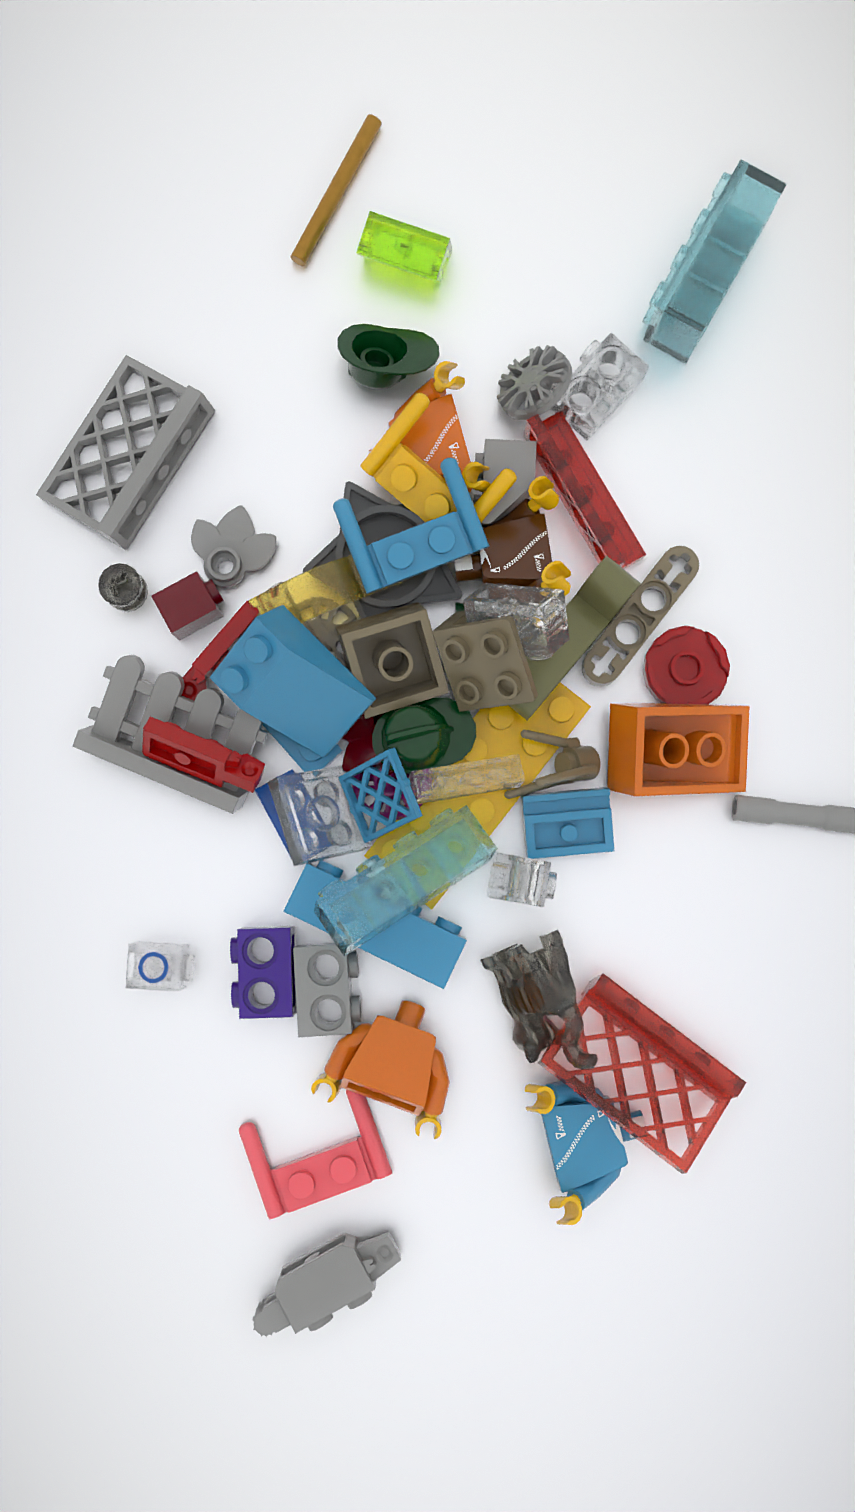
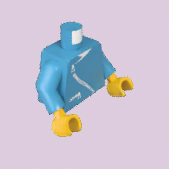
M573 1079L553 1082L545 1086L528 1084L525 1086V1092L537 1093V1101L533 1106H527L526 1110L541 1114L558 1185L562 1193L568 1192L567 1196L551 1198L549 1206L550 1208H561L563 1206L565 1208V1214L562 1219L556 1222L557 1225H575L580 1221L582 1211L596 1201L620 1176L621 1168L628 1164L623 1142L648 1136L645 1120L641 1110L617 1116L614 1103L609 1096L603 1095L599 1088Z

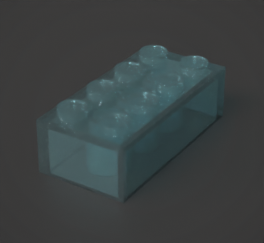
M742 159L732 175L727 172L723 173L712 193L713 198L707 209L703 208L691 230L692 234L686 245L682 244L670 266L671 271L665 282H660L651 298L650 307L642 321L648 325L643 341L687 364L766 226L787 185L785 182Z

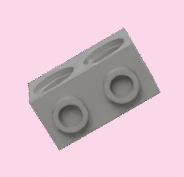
M347 942L295 946L293 948L298 1037L352 1034L354 1022H361L360 995L352 996L351 978L359 977L357 951L349 952V943ZM328 954L338 961L339 971L335 977L324 978L318 974L315 965L320 955ZM325 999L335 1000L341 1007V1018L334 1022L323 1020L318 1012L319 1003Z

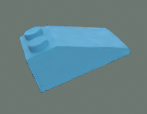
M284 605L257 616L209 677L241 710L323 758L329 754L377 699Z

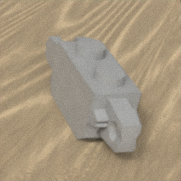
M387 1232L359 1243L356 1236L343 1233L282 1267L275 1292L268 1296L267 1300L263 1299L262 1302H259L256 1308L255 1316L252 1319L254 1321L253 1330H256L261 1337L263 1335L266 1337L267 1335L272 1336L273 1332L277 1333L290 1325L295 1334L307 1327L310 1331H315L330 1322L333 1318L332 1313L346 1305L349 1309H354L367 1302L373 1295L371 1291L376 1288V1280L401 1261V1253L391 1234Z

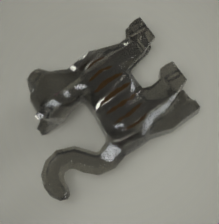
M559 930L539 936L544 948L529 953L522 944H515L480 960L486 970L494 972L502 1003L513 1020L512 1040L520 1050L524 1051L529 1063L536 1062L542 1051L554 1045L562 1047L566 1059L575 1068L589 1070L595 1067L598 1061L597 1055L585 1053L579 1045L584 1023L576 1003V987ZM558 1015L565 1021L566 1029L564 1034L547 1016Z

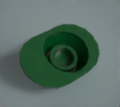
M363 323L351 325L344 329L337 339V349L342 358L348 362V373L361 385L371 389L390 388L406 378L407 375L424 372L435 365L440 356L439 345L432 337L423 332L410 329L387 328Z
M431 698L384 713L377 721L372 733L373 750L377 756L388 749L395 748L406 774L449 766L462 760L471 751L476 739V724L469 710L459 712L455 700ZM390 763L389 770L394 771L392 764Z

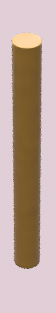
M372 114L367 115L294 248L290 258L298 265L305 266L381 127L382 122Z

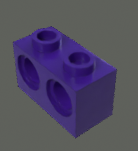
M295 926L244 927L237 929V937L231 938V963L238 964V981H233L231 985L232 1008H239V1019L293 1017L297 1013L293 955ZM258 937L268 939L273 945V956L267 962L257 960L252 953V944ZM265 982L271 985L275 993L272 1004L261 1005L256 1002L253 997V988L256 983Z

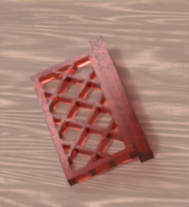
M602 973L589 981L581 993V999L538 1061V1064L681 1174H685L690 1169L730 1100L739 1096L747 1082ZM589 1006L603 1016L606 1033L585 1036L581 1017ZM613 1024L622 1031L615 1032ZM575 1027L576 1037L568 1038ZM630 1036L638 1042L641 1061L621 1063L616 1038ZM607 1039L612 1065L591 1068L586 1042ZM578 1043L582 1069L568 1071L553 1060L562 1045ZM649 1052H651L657 1058L650 1059ZM665 1063L672 1068L677 1088L657 1091L652 1065ZM643 1066L648 1093L627 1096L622 1069ZM613 1071L618 1097L604 1099L597 1094L592 1074ZM584 1075L585 1084L575 1076ZM685 1079L689 1081L693 1086L686 1087ZM700 1090L715 1102L706 1117L693 1119L688 1092ZM678 1094L683 1120L663 1123L658 1096ZM649 1098L654 1125L640 1127L631 1118L628 1101ZM620 1103L621 1111L614 1107L612 1104ZM702 1123L696 1132L694 1124ZM685 1126L689 1145L682 1157H679L668 1148L665 1134L666 1128ZM655 1130L657 1139L653 1137L651 1134H649L647 1131Z

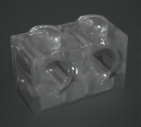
M610 333L601 343L594 340L586 348L579 359L582 364L572 373L568 389L562 398L551 408L586 441L641 384L649 368L647 363L613 333ZM605 363L613 364L619 369L620 373L613 376L607 375L601 370L600 365ZM554 383L551 390L554 391L559 383ZM576 393H583L591 399L592 403L588 406H579L573 402L571 396Z
M485 583L463 600L467 623L512 616L525 656L530 660L548 659L570 640L565 596L562 589Z
M494 853L486 896L544 907L545 898L553 899L557 873L550 872L551 862Z

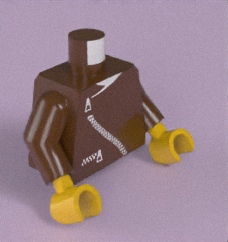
M546 476L535 478L528 489L531 500L528 498L524 499L509 514L493 525L483 528L490 547L479 551V554L468 555L454 561L456 582L482 580L485 602L498 604L519 613H524L537 605H555V594L559 597L569 594L571 585L565 578L571 576V571L561 561L552 562L545 513L540 514L539 510L541 507L545 510H551L558 505L559 495L553 490V482Z

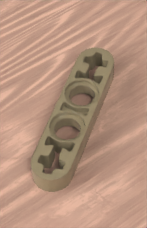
M675 546L666 551L593 645L582 662L583 676L590 684L604 687L616 680L688 587L699 570V560L692 549L686 546ZM680 557L687 562L684 569L688 572V575L680 572L670 585L662 581L673 566L668 560L671 559L676 562ZM658 574L660 579H656L654 576ZM671 587L676 588L677 591H676V592H673V590L671 589ZM648 589L660 591L664 597L663 608L657 611L646 609L641 601L642 593ZM622 622L633 623L639 631L638 640L633 644L620 642L616 636L617 625ZM607 640L614 650L626 654V657L622 660L617 653L608 665L612 674L609 675L604 672L598 677L592 672L595 669V664L591 659L594 657L596 660H601L610 649V647L603 645V642Z

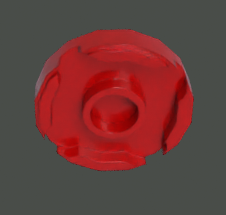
M684 625L667 630L653 641L645 654L642 672L647 689L659 703L710 704L721 695L725 688L727 677H729L730 663L726 649L716 636L707 631L704 632L701 629Z

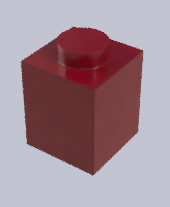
M197 571L151 596L171 634L179 641L224 617L218 607V604L224 602V599L212 579L205 582Z

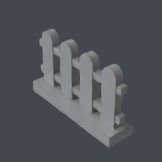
M136 655L121 657L117 661L115 668L106 666L103 677L110 679L102 704L100 708L91 707L88 718L95 720V723L92 726L78 730L72 746L233 814L240 809L247 797V790L224 782L221 788L144 756L142 753L143 727L150 716L163 722H172L175 711L179 708L190 713L184 728L185 731L204 739H211L216 724L230 730L224 747L237 751L241 755L246 753L251 755L256 741L264 743L269 732L261 729L263 722L239 709L235 718L222 713L224 697L215 688L202 690L198 693L195 701L181 696L185 684L182 676L177 672L169 671L162 673L156 679L155 684L143 680L145 666L142 659ZM137 691L150 696L140 725L127 720ZM122 732L135 737L134 741L132 742L120 737Z

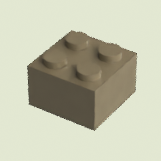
M418 602L335 627L347 669L377 698L364 712L365 718L449 693L427 609Z

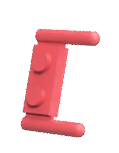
M346 1089L361 1137L352 1138L276 1166L274 1169H270L255 1124L246 1122L239 1127V1134L268 1219L279 1217L286 1212H293L371 1183L375 1179L385 1178L393 1173L366 1096Z

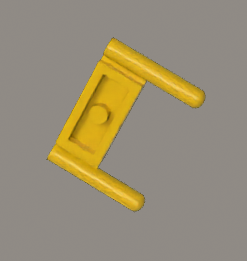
M416 393L364 459L360 467L367 474L373 476L376 482L426 523L446 514L456 512L457 509L445 479L411 449L401 443L430 405V400L425 394ZM503 469L474 504L481 523L516 482L517 476L513 470Z

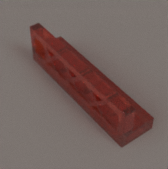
M559 411L543 421L539 414L527 419L523 437L526 441H537L536 459L548 479L554 483L556 493L559 495L598 564L608 556L623 569H626L642 560L646 556L645 551L563 413Z

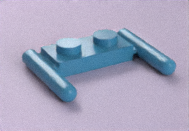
M446 458L440 464L441 471L457 509L456 512L446 514L373 542L368 546L349 500L341 498L334 502V512L366 594L490 547L456 459Z

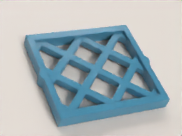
M395 748L384 751L338 777L349 803L350 812L355 818L364 843L371 842L423 816L410 786L411 782L406 776ZM383 761L381 771L373 767L377 763ZM390 763L392 764L397 780L388 775ZM364 771L362 782L354 778V776ZM370 774L380 778L377 790L368 786ZM386 782L396 787L393 800L384 795ZM351 784L360 789L358 800ZM402 791L409 809L400 804ZM366 793L376 798L373 810L364 805ZM382 802L391 807L389 819L380 815ZM398 811L407 816L396 822ZM363 813L371 817L369 828ZM378 822L387 826L376 832Z

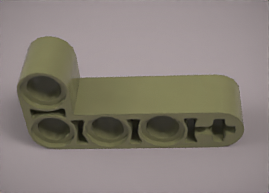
M606 556L590 574L573 599L525 653L538 697L530 703L508 706L528 721L618 614L641 583L610 557Z

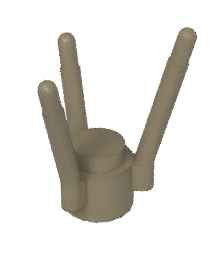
M523 730L521 732L523 738L562 747L563 751L558 753L555 758L554 766L556 773L537 778L533 783L508 790L504 793V796L507 799H511L561 784L592 780L597 777L600 771L599 754L592 746H581L577 737L562 738L541 732Z

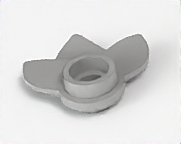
M239 505L229 511L217 526L205 520L197 519L192 529L191 543L193 550L204 560V572L209 580L212 579L218 587L229 588L240 583L246 572L260 570L270 561L276 548V536L268 533L255 534L253 522L243 506ZM223 561H231L233 569L227 574H222L219 572V565Z

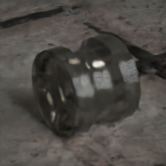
M118 563L110 565L99 577L98 587L101 596L119 611H135L147 599L148 587L146 581L134 568L127 564ZM125 578H126V582H123V583H121V584H117V583H119V582H121V581H124Z

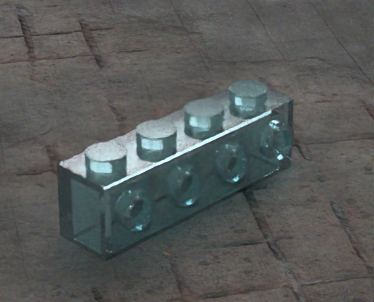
M467 805L455 813L451 808L444 810L430 821L431 828L422 834L417 835L415 831L408 833L393 845L395 851L382 859L378 855L370 857L356 868L358 873L356 876L345 883L341 879L334 880L318 892L320 899L316 900L314 913L343 956L363 945L492 859L498 848Z

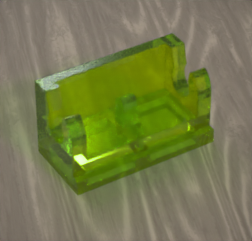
M369 211L356 253L368 259L440 283L443 278L442 271L445 261H449L453 249L450 238Z

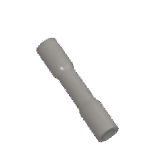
M735 795L733 800L732 819L735 821L819 827L826 831L855 834L854 807L806 805L744 795Z

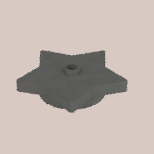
M348 481L345 483L343 498L349 500L367 546L373 542L425 523L403 504L393 505L353 482ZM341 527L339 535L303 568V574L350 596L361 619L415 602L426 604L457 600L463 595L447 564L366 594Z

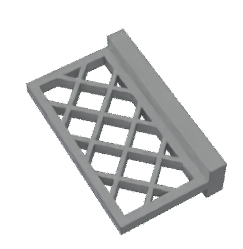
M125 355L36 495L126 550L215 409L201 391L190 385L186 388ZM132 371L143 376L146 389L125 395L123 385ZM152 382L158 385L153 387ZM171 392L180 396L172 410L158 414L155 397ZM148 399L151 416L131 422L127 405ZM120 408L123 424L103 430L101 419L105 413ZM153 426L155 437L151 444L136 449L133 432ZM125 434L128 451L108 457L105 440ZM97 443L100 460L80 465L79 453L83 447ZM131 461L133 472L128 480L113 484L110 467ZM103 470L106 487L86 492L83 475ZM75 478L78 495L65 499H59L53 495L61 481ZM108 496L110 508L101 522H98L90 517L88 502ZM80 505V510L74 508L73 506Z

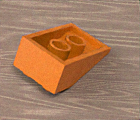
M610 703L607 787L611 791L631 796L746 792L750 706Z

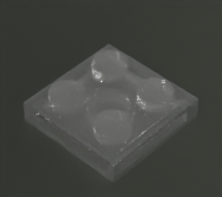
M342 765L278 776L268 782L294 866L363 851L373 846L372 842L364 843L355 818L350 812L349 803L338 778L346 773L343 771Z

